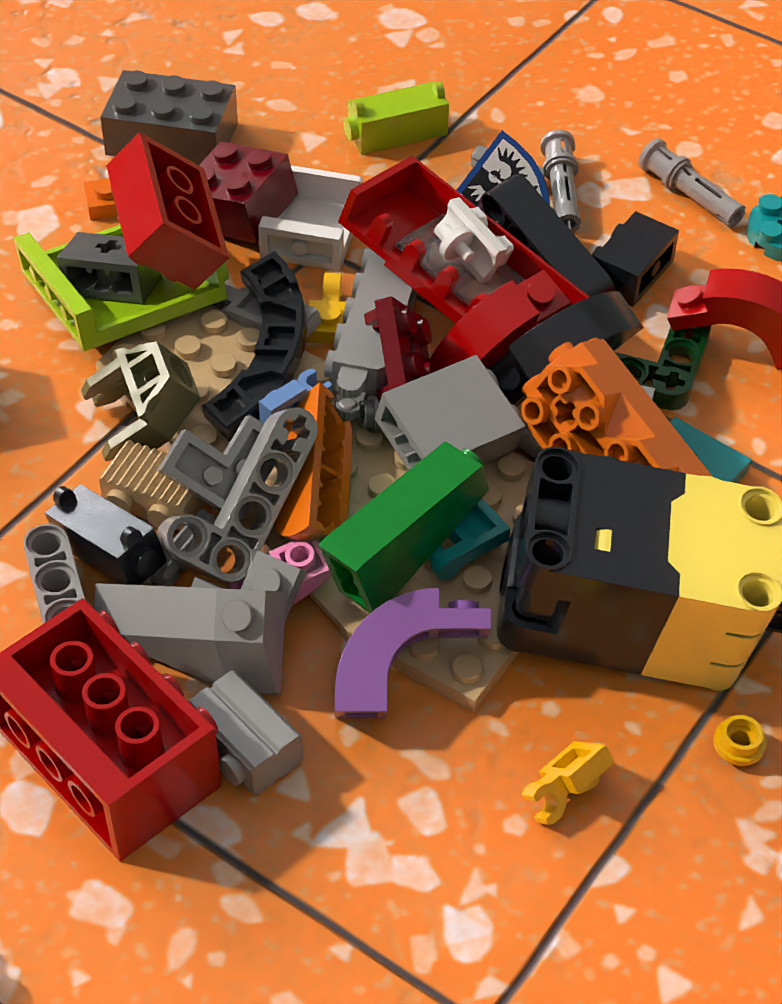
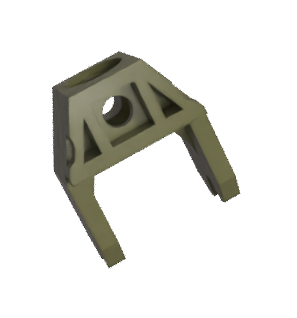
M157 341L139 344L133 349L118 348L115 350L117 358L87 378L81 389L83 398L85 400L92 398L96 407L114 403L130 392L137 415L140 418L107 440L101 451L106 462L114 459L128 440H131L134 444L139 442L142 446L147 445L150 449H158L170 441L201 398L188 363Z

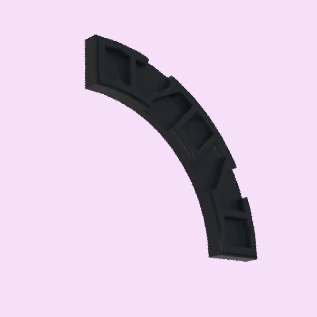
M275 251L240 271L243 284L257 300L262 314L259 338L254 349L255 356L247 370H241L225 389L201 406L204 417L228 441H231L245 416L251 415L257 420L260 419L259 401L265 398L271 391L281 388L292 380L305 349L307 315L302 293L295 275L287 263Z

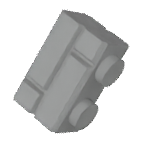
M231 670L215 681L211 688L206 687L188 700L195 709L199 706L206 709L215 720L218 727V733L216 734L217 749L221 756L219 767L232 785L238 786L243 783L253 795L258 796L276 783L278 777H284L301 764L303 760L302 736L236 671Z

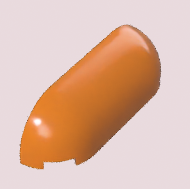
M320 382L309 390L303 401L295 407L305 409L314 416L317 422L318 433L274 522L275 528L280 535L297 541L322 539L344 523L348 516L352 428L350 421L342 423L338 412L330 402L335 397L334 394ZM293 422L286 423L285 428L289 431L287 440L294 439L297 436L291 430Z

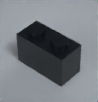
M635 211L624 224L619 223L615 227L611 238L603 247L598 246L593 251L592 256L610 276L615 286V291L622 294L629 306L634 307L674 262L679 230Z

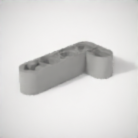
M299 407L285 409L270 415L265 421L214 525L194 515L169 517L162 522L157 531L164 554L212 580L233 582L246 577L257 550L261 551L316 440L318 428L314 416L307 410ZM293 422L291 430L297 436L294 439L286 440L289 431L283 425L284 423ZM281 446L279 451L271 449L273 447ZM266 460L274 464L277 469V479L272 486L265 484L260 476L261 466ZM245 503L250 504L256 512L255 524L250 529L244 528L238 517L239 510ZM180 524L187 525L193 534L192 544L185 551L177 548L173 540L174 531ZM225 546L229 547L235 556L234 566L227 573L219 569L216 560L218 552Z

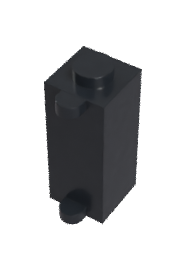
M81 484L73 490L66 486H60L55 490L53 494L55 505L48 509L45 515L49 524L58 525L64 529L68 536L72 554L115 582L126 585H141L168 562L154 527Z

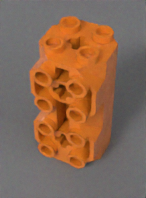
M595 337L581 342L575 347L571 342L563 343L549 355L548 360L550 363L540 374L529 379L522 387V391L527 398L522 403L521 414L527 423V429L542 449L562 447L570 451L596 456H611L621 461L697 476H712L604 339Z

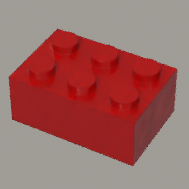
M139 132L106 165L111 183V191L118 212V220L124 237L126 253L136 264L146 265L162 273L170 281L180 282L195 290L229 259L205 170Z

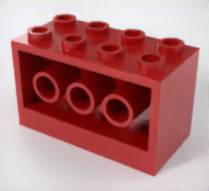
M82 598L0 652V733L119 862L123 861L222 786L219 767L221 756L217 749L216 740L218 727L213 717L201 706L195 709L184 698V693L177 681L167 673L162 676L151 665L147 653L137 642L133 641L129 644L119 634L114 620L104 610L97 612Z

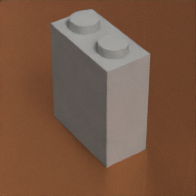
M477 355L382 393L374 418L408 470L445 441L460 451L463 448L471 450L486 464L515 451L526 428L519 409L515 405L510 404L499 388L494 373L485 368Z

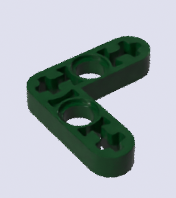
M711 325L672 331L670 326L658 362L615 352V354L630 373L639 378L637 381L640 385L655 388L653 402L658 408L678 410L686 406L689 401L709 342ZM688 329L694 330L692 340L684 338ZM673 355H684L692 361L685 364L677 363L670 357ZM647 380L652 381L651 386L647 385ZM668 387H673L674 390H669V389H667V388H668Z

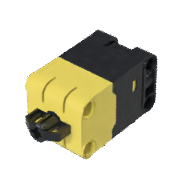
M562 447L545 448L537 455L526 488L522 512L516 518L506 548L499 586L500 603L496 627L497 637L503 646L514 652H525L695 685L714 691L729 689L737 680L764 631L782 633V500L772 490L764 487L742 485L722 481L712 476H697L621 461L611 456L585 454ZM518 618L525 619V620H527L528 622H524V621H522V620H520V619H518Z

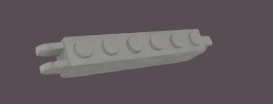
M426 247V254L422 260L425 265L429 257L428 247ZM370 248L364 249L361 273L356 272L352 298L348 297L346 300L343 323L346 324L338 323L334 339V349L336 351L329 350L325 362L324 376L331 378L332 393L336 397L334 408L344 421L359 418V402L366 400L368 396L377 397L376 390L388 385L379 330H373L372 325L367 326L365 324L364 314L375 309L374 300L389 296L394 297L413 310L417 297V292L385 267V260Z

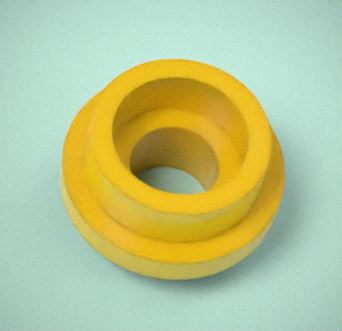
M734 715L718 725L714 734L713 744L718 755L725 761L733 765L748 766L758 762L763 757L767 746V739L761 725L755 719L746 715ZM733 741H741L746 746L736 744Z

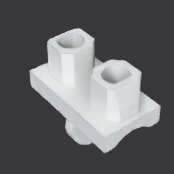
M460 197L453 198L448 203L445 217L433 231L442 241L439 253L447 261L458 258L480 284L489 282L497 267L507 262L514 250V245L505 235L495 236L488 229L487 216L479 207L469 208Z

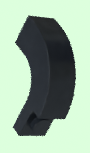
M620 292L600 293L563 309L526 332L508 346L510 351L488 369L496 376L499 388L510 404L517 407L527 398L522 391L524 384L545 369L550 363L548 360L549 355L563 343L571 342L575 347L581 342L597 337L598 339H604L611 349L615 351L644 327Z

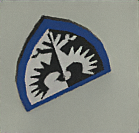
M501 130L456 190L477 207L483 193L515 174H520L532 184L550 205V196L543 174L533 157L503 130Z

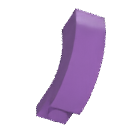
M439 588L411 591L399 595L376 608L355 629L342 652L335 682V718H387L388 675L394 661L401 652L410 645L429 638H488L491 631V608H479V602L473 600L451 601L448 603V608H439Z

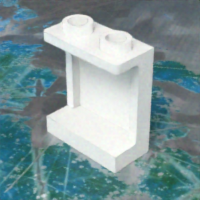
M291 165L298 195L278 218L262 217L258 226L260 258H264L275 251L287 263L340 271L353 234L339 224L338 220L350 190L362 184L363 178L355 175Z

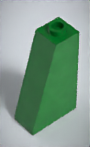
M445 441L327 535L318 546L339 592L368 613H372L376 608L393 599L489 491L483 461L471 450L463 448L460 451Z

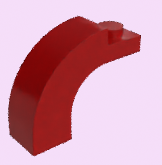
M744 269L710 270L706 285H690L675 290L667 315L672 331L715 324H729L742 327L757 335L765 343L776 369H782L781 281L765 274Z
M545 270L538 272L517 285L511 280L485 297L466 313L441 340L433 352L430 361L434 362L438 371L477 355L485 368L488 369L509 350L508 346L541 322L569 307L571 301Z

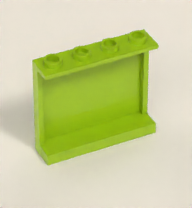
M121 225L95 233L123 236ZM29 232L13 237L23 275L84 352L227 299L225 281L229 279V274L225 263L195 290L180 282H172L162 274V278L143 304L82 297L58 268L56 257L68 243L44 251Z

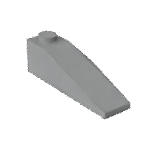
M95 583L94 609L97 612L101 610L107 612L117 625L119 634L129 644L133 641L137 642L145 650L148 657L211 684L233 670L258 693L281 694L286 592Z

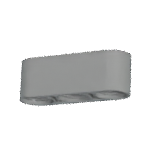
M41 524L27 532L24 538V550L40 616L44 624L80 599H85L68 536L64 529L58 525Z

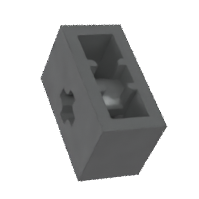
M77 232L56 257L60 271L82 297L143 304L162 278V273L146 265H138L128 257L123 236Z

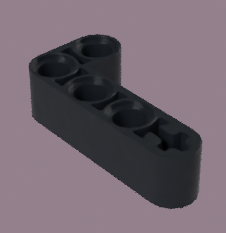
M515 174L483 193L477 206L481 211L589 297L615 291L613 281L607 272L524 176Z

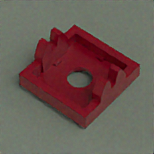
M392 296L374 300L375 309L364 314L365 324L367 326L372 325L373 330H379L388 381L387 386L376 390L378 400H381L382 393L437 371L434 362L430 361L427 345L432 343V334L427 320Z

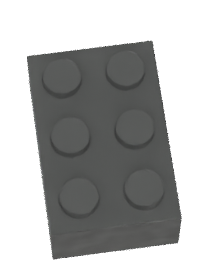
M123 70L100 116L105 155L116 156L141 132L195 164L200 165L221 141H231L238 124L236 85L213 80L187 79L175 75L150 74L138 70Z

